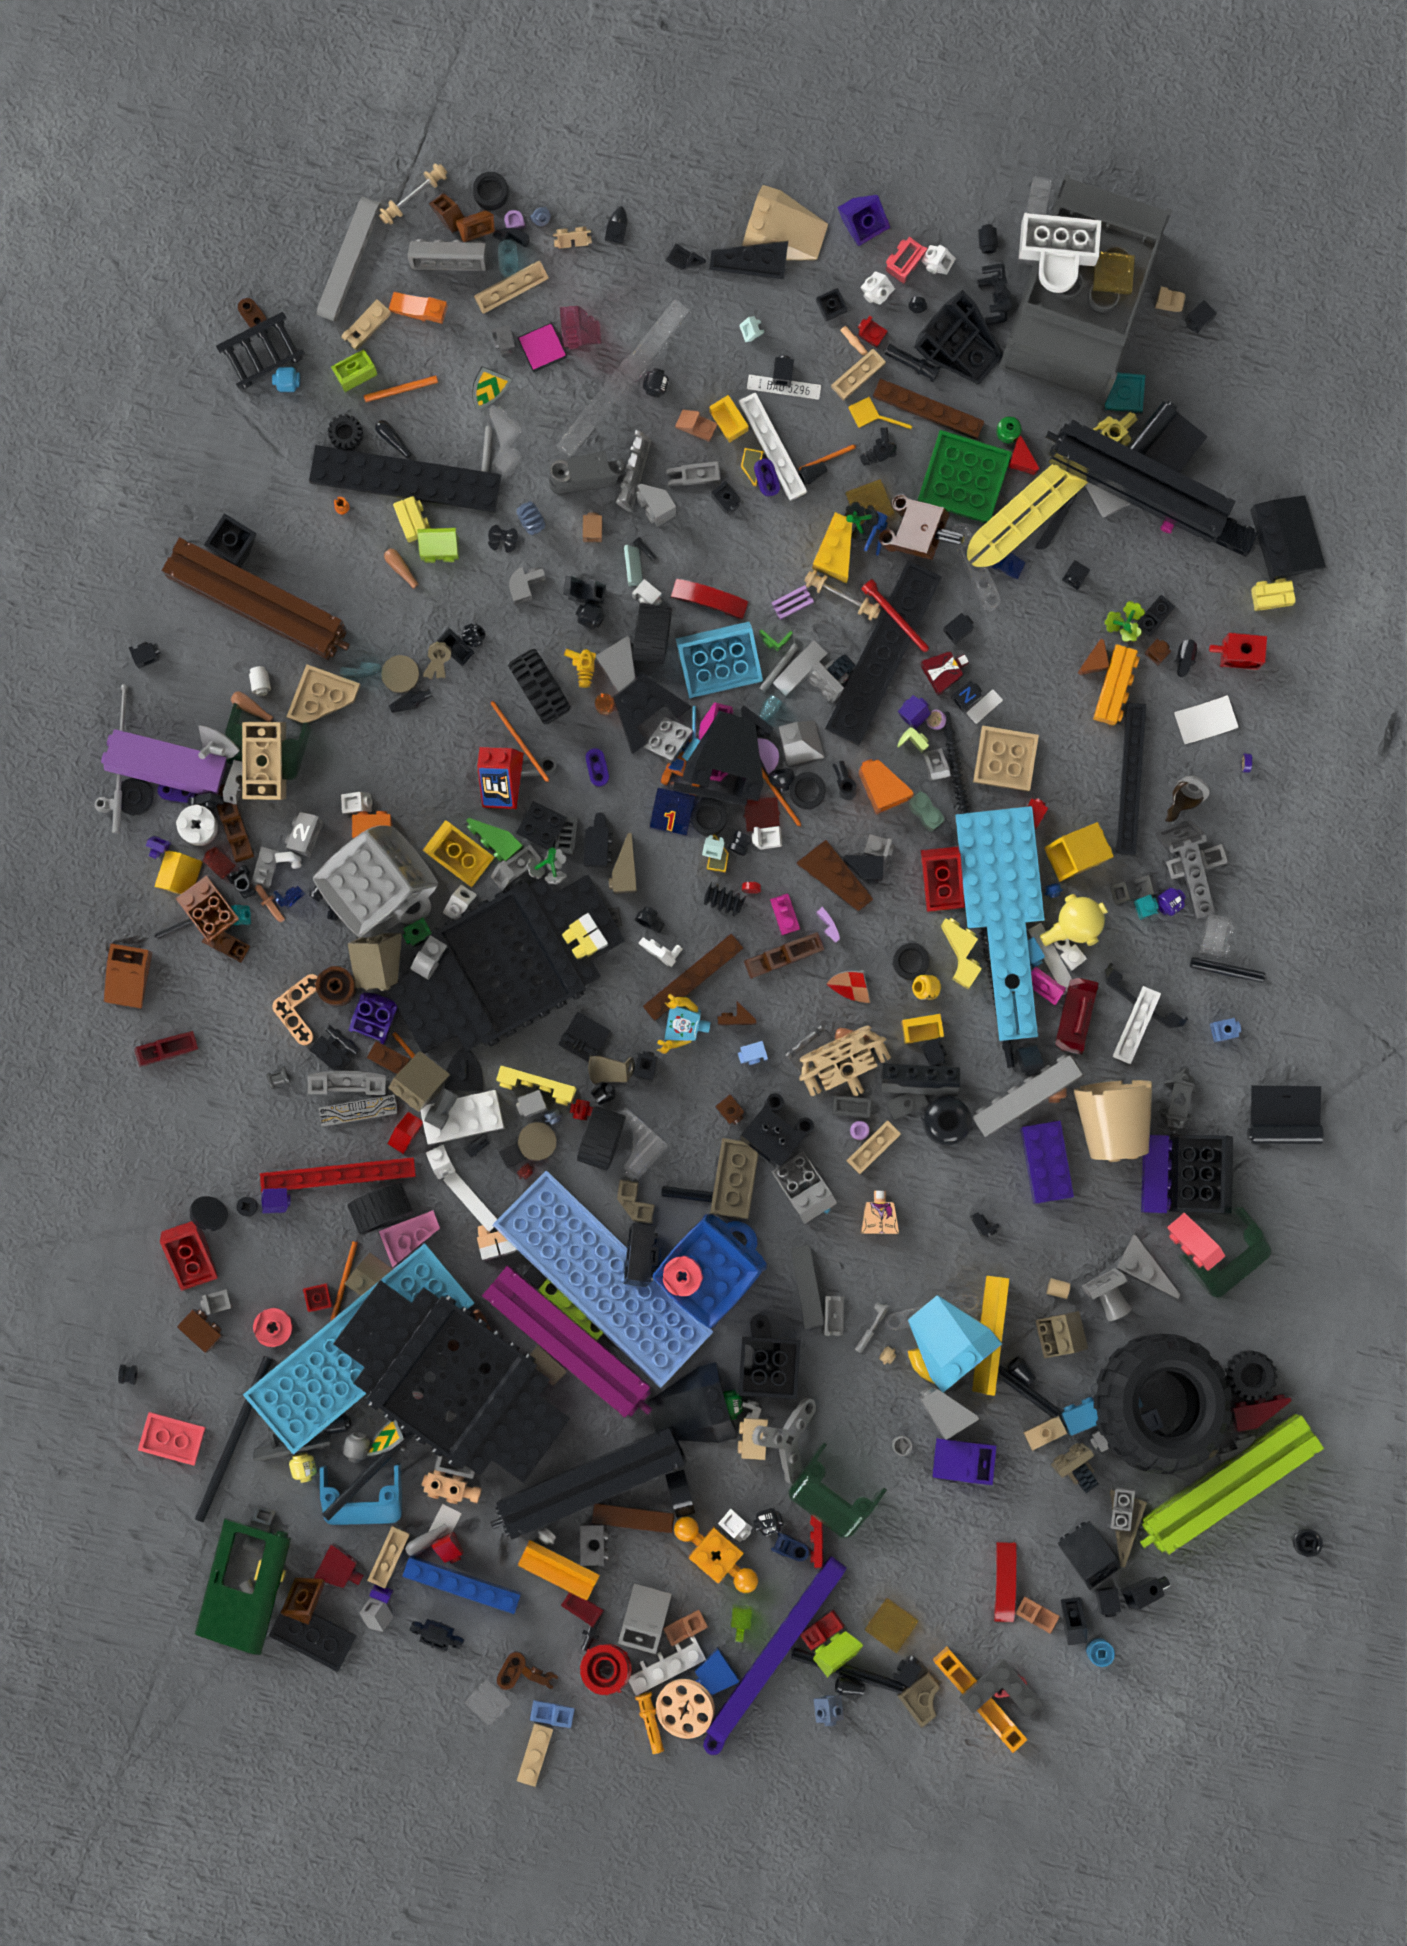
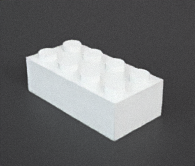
M496 1090L457 1098L442 1130L424 1121L429 1109L435 1103L426 1105L421 1110L428 1145L505 1129Z

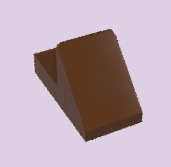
M738 1001L736 1002L737 1016H733V1013H721V1016H718V1025H756V1019Z

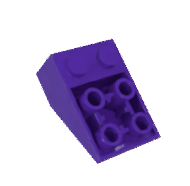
M936 1438L932 1477L993 1485L996 1445Z

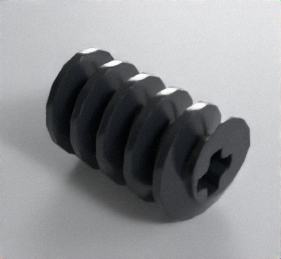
M711 881L704 897V905L711 901V908L718 904V911L725 907V913L728 914L732 910V916L735 917L741 912L747 896L745 895L740 899V893L733 896V890L726 894V887L719 891V884L712 888Z

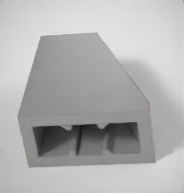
M628 636L596 655L598 664L617 693L635 679L631 645Z

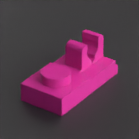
M785 894L770 899L781 935L800 930L789 895Z
M1035 967L1031 971L1033 990L1056 1005L1066 988Z

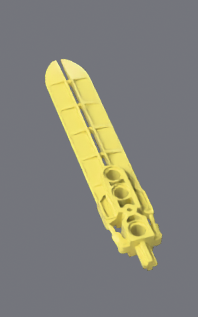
M1131 412L1121 421L1108 416L1098 423L1097 427L1093 430L1097 431L1100 429L1102 430L1101 434L1127 446L1131 441L1127 429L1138 419ZM1110 431L1116 432L1118 437H1112ZM1052 464L974 534L967 549L968 561L989 545L990 548L974 561L972 565L975 567H987L1000 562L1088 482ZM1064 478L1065 480L1055 488L1054 485ZM1049 490L1052 491V492H1051L1048 496H1046L1038 505H1036V506L1033 505L1035 502H1037V501H1038L1045 493H1047ZM1030 508L1031 511L1014 525L1013 522ZM1008 527L1011 528L1009 531H1007V532H1006L999 540H997L995 543L992 542V541H993L997 536H999L1006 528H1008Z

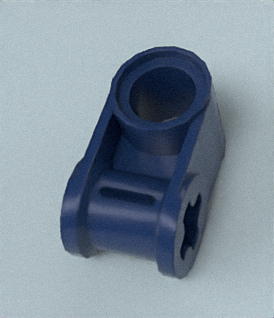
M782 1532L777 1533L776 1543L774 1547H771L773 1552L800 1562L808 1558L809 1548L805 1543ZM797 1547L805 1548V1556H796L795 1549Z

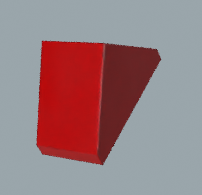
M1020 436L1016 441L1008 468L1035 475L1038 473L1039 467L1022 436Z
M407 1112L395 1127L387 1144L404 1154L422 1127L423 1121Z

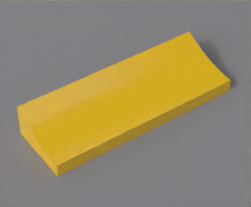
M986 1276L980 1323L990 1328L1002 1343L1010 1278ZM1001 1346L975 1366L973 1392L995 1396Z

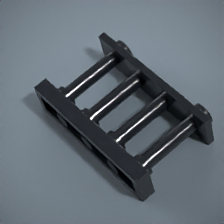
M284 312L216 345L220 354L224 353V355L228 356L240 379V382L236 383L238 388H248L253 385L251 381L290 361L294 364L303 359L304 350L302 349L297 352L284 327V321L287 320ZM272 327L278 330L291 355L283 360H280L267 335V330ZM256 335L258 338H261L274 363L265 369L250 343L252 342L251 338ZM239 344L244 346L257 373L248 378L234 353V347Z

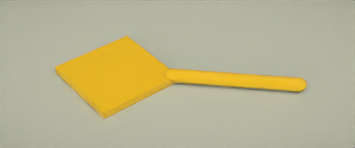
M870 397L848 407L858 428L874 420L881 419L912 429V425L879 415Z

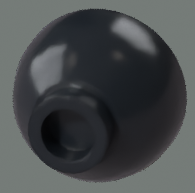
M789 768L778 769L769 773L768 779L774 787L778 788L779 792L788 791L794 779V771Z

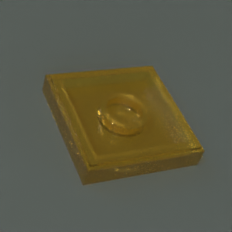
M1099 252V258L1094 268L1093 290L1131 294L1135 255Z
M881 479L845 492L850 506L853 502H859L860 506H864L865 509L872 505L874 510L888 517L894 515Z
M886 1597L864 1630L897 1653L919 1620Z

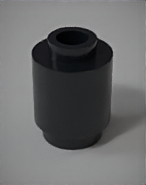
M991 224L983 225L978 230L979 249H981L983 254L995 253L998 247L997 228Z
M344 1412L323 1429V1433L331 1435L348 1432L349 1427H351L350 1416H347Z

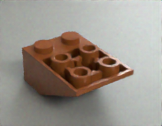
M207 875L176 898L208 943L239 920L225 897Z
M110 943L106 967L104 1002L142 1009L153 952L146 949Z

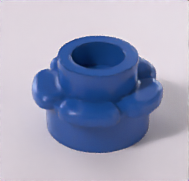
M1060 883L1048 885L1045 887V895H1049L1050 898L1058 897L1061 895L1060 892L1063 891V888H1061Z

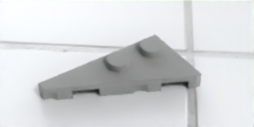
M1132 1235L1117 1269L1178 1299L1180 1293L1138 1237Z

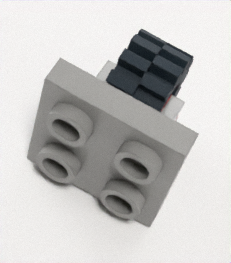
M846 654L839 657L836 661L833 659L825 667L817 661L808 674L809 682L822 691V695L827 701L835 703L844 690L841 684L848 679V674L853 670L855 664Z

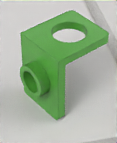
M762 629L759 631V635L763 638L762 642L767 647H773L778 652L793 636V632L790 631L779 644Z

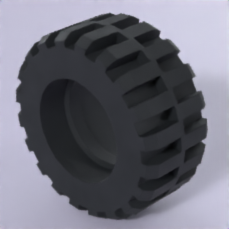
M530 649L510 661L509 669L543 724H549L570 711L571 706L536 649Z

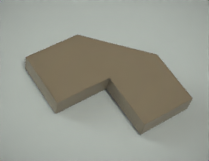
M620 1180L617 1200L633 1221L652 1224L655 1205L636 1202L638 1182Z

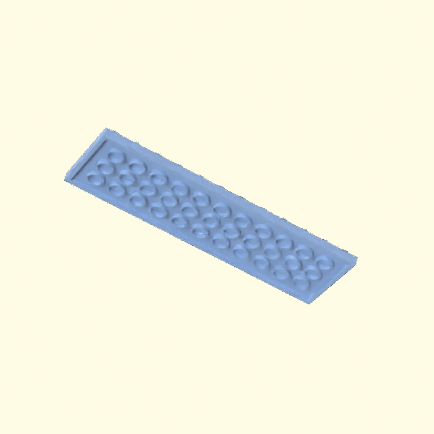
M547 1170L492 1225L660 1388L713 1333L710 1328L700 1323L679 1306L654 1279L647 1287L623 1284L627 1248Z

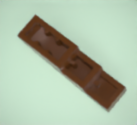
M225 784L220 786L219 796L223 797ZM223 799V804L217 805V809L230 843L234 860L237 863L254 857L238 804L224 802Z
M818 932L747 959L744 961L750 979H753L825 949Z
M596 1503L594 1504L592 1523L672 1533L675 1513Z

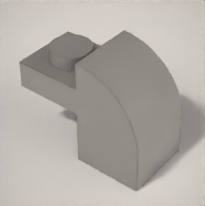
M521 567L512 574L509 588L514 605L533 600L528 585L546 580L543 568H533L528 570L527 574H524Z
M429 936L421 951L416 955L411 970L429 980L439 965L437 962L447 948V945Z

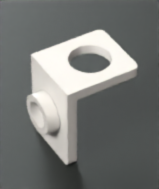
M460 885L452 894L443 913L451 919L457 920L461 918V914L466 911L468 905L475 899L476 894ZM460 892L467 893L470 898L463 897Z

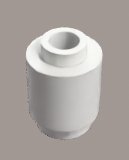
M263 666L251 668L249 678L252 693H255L257 696L267 695L268 691L271 690L268 671Z

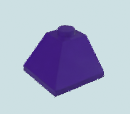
M878 195L852 198L837 207L844 225L858 246L890 228Z

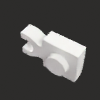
M1069 939L1064 940L1065 944L1063 946L1059 945L1056 941L1053 945L1063 952L1060 957L1071 971L1087 959L1076 944L1072 947L1070 946Z

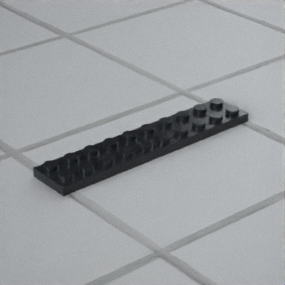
M315 445L309 483L406 499L414 496L415 500L496 512L502 475Z
M908 560L888 602L910 627L916 631L942 576ZM885 609L825 727V730L858 746L911 641V638Z

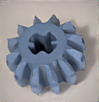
M529 501L517 508L518 518L528 534H537L545 528L544 519L533 502Z

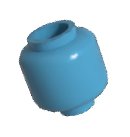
M279 367L276 370V374H272V384L276 385L279 392H295L300 387V373L293 367Z

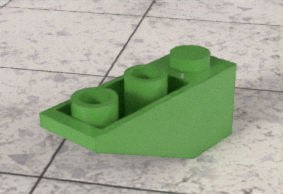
M471 818L466 820L469 824L467 826L469 831L473 835L477 833L482 838L480 842L487 849L491 847L495 851L493 855L500 862L503 860L506 862L523 849L520 842L510 832Z

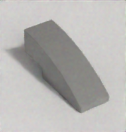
M814 640L772 684L786 697L808 676L812 666L817 661L821 663L827 657V653Z
M1224 844L1200 850L1204 871L1230 863ZM1180 857L1166 861L1172 880L1184 877Z

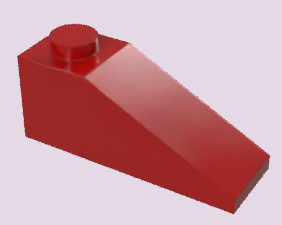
M455 1532L437 1539L431 1545L444 1563L448 1561L450 1564L461 1560L460 1556L464 1553Z

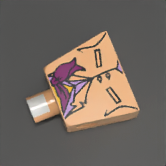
M874 1191V1202H866L861 1233L899 1234L895 1206L893 1202H886V1191Z

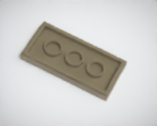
M722 1138L710 1210L712 1215L748 1221L759 1154L743 1141Z

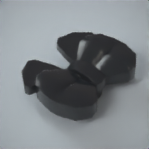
M493 525L489 530L488 537L490 541H488V545L495 551L500 541H505V552H512L516 548L518 531L515 528L505 531L498 525Z

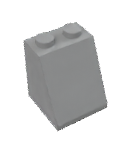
M928 1387L920 1392L919 1400L945 1440L979 1420L977 1415L935 1387L933 1389Z

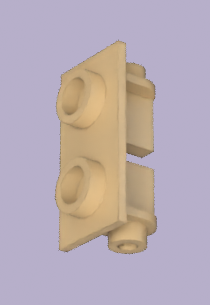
M586 226L576 227L575 231L568 232L567 228L557 229V233H553V237L557 236V239L554 240V246L559 249L572 247L571 240H575V247L588 246V244L592 243L591 236H587V233H591L590 229L587 230Z

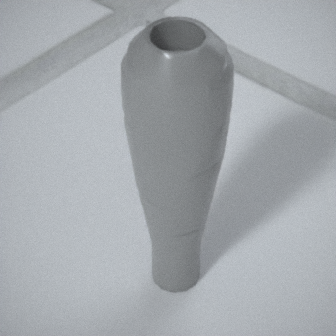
M444 1523L440 1527L420 1535L407 1543L405 1547L407 1554L414 1557L422 1553L443 1533L449 1530L447 1525Z

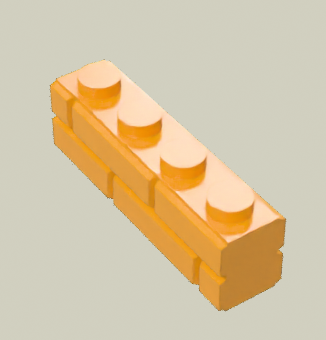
M1118 644L1115 645L1094 713V720L1114 726L1117 721L1121 722L1124 713L1121 707L1123 703L1126 704L1129 696L1126 690L1128 685H1132L1134 675L1131 673L1133 667L1137 668L1140 659L1137 656V650Z

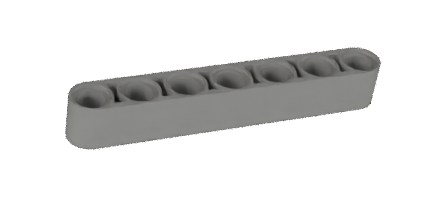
M363 196L361 197L318 305V316L334 322L337 320L376 222L381 203Z

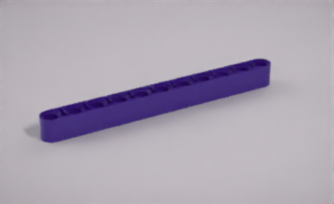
M833 1556L828 1558L711 1723L712 1725L709 1726L706 1733L721 1744L725 1741L847 1569L845 1565Z

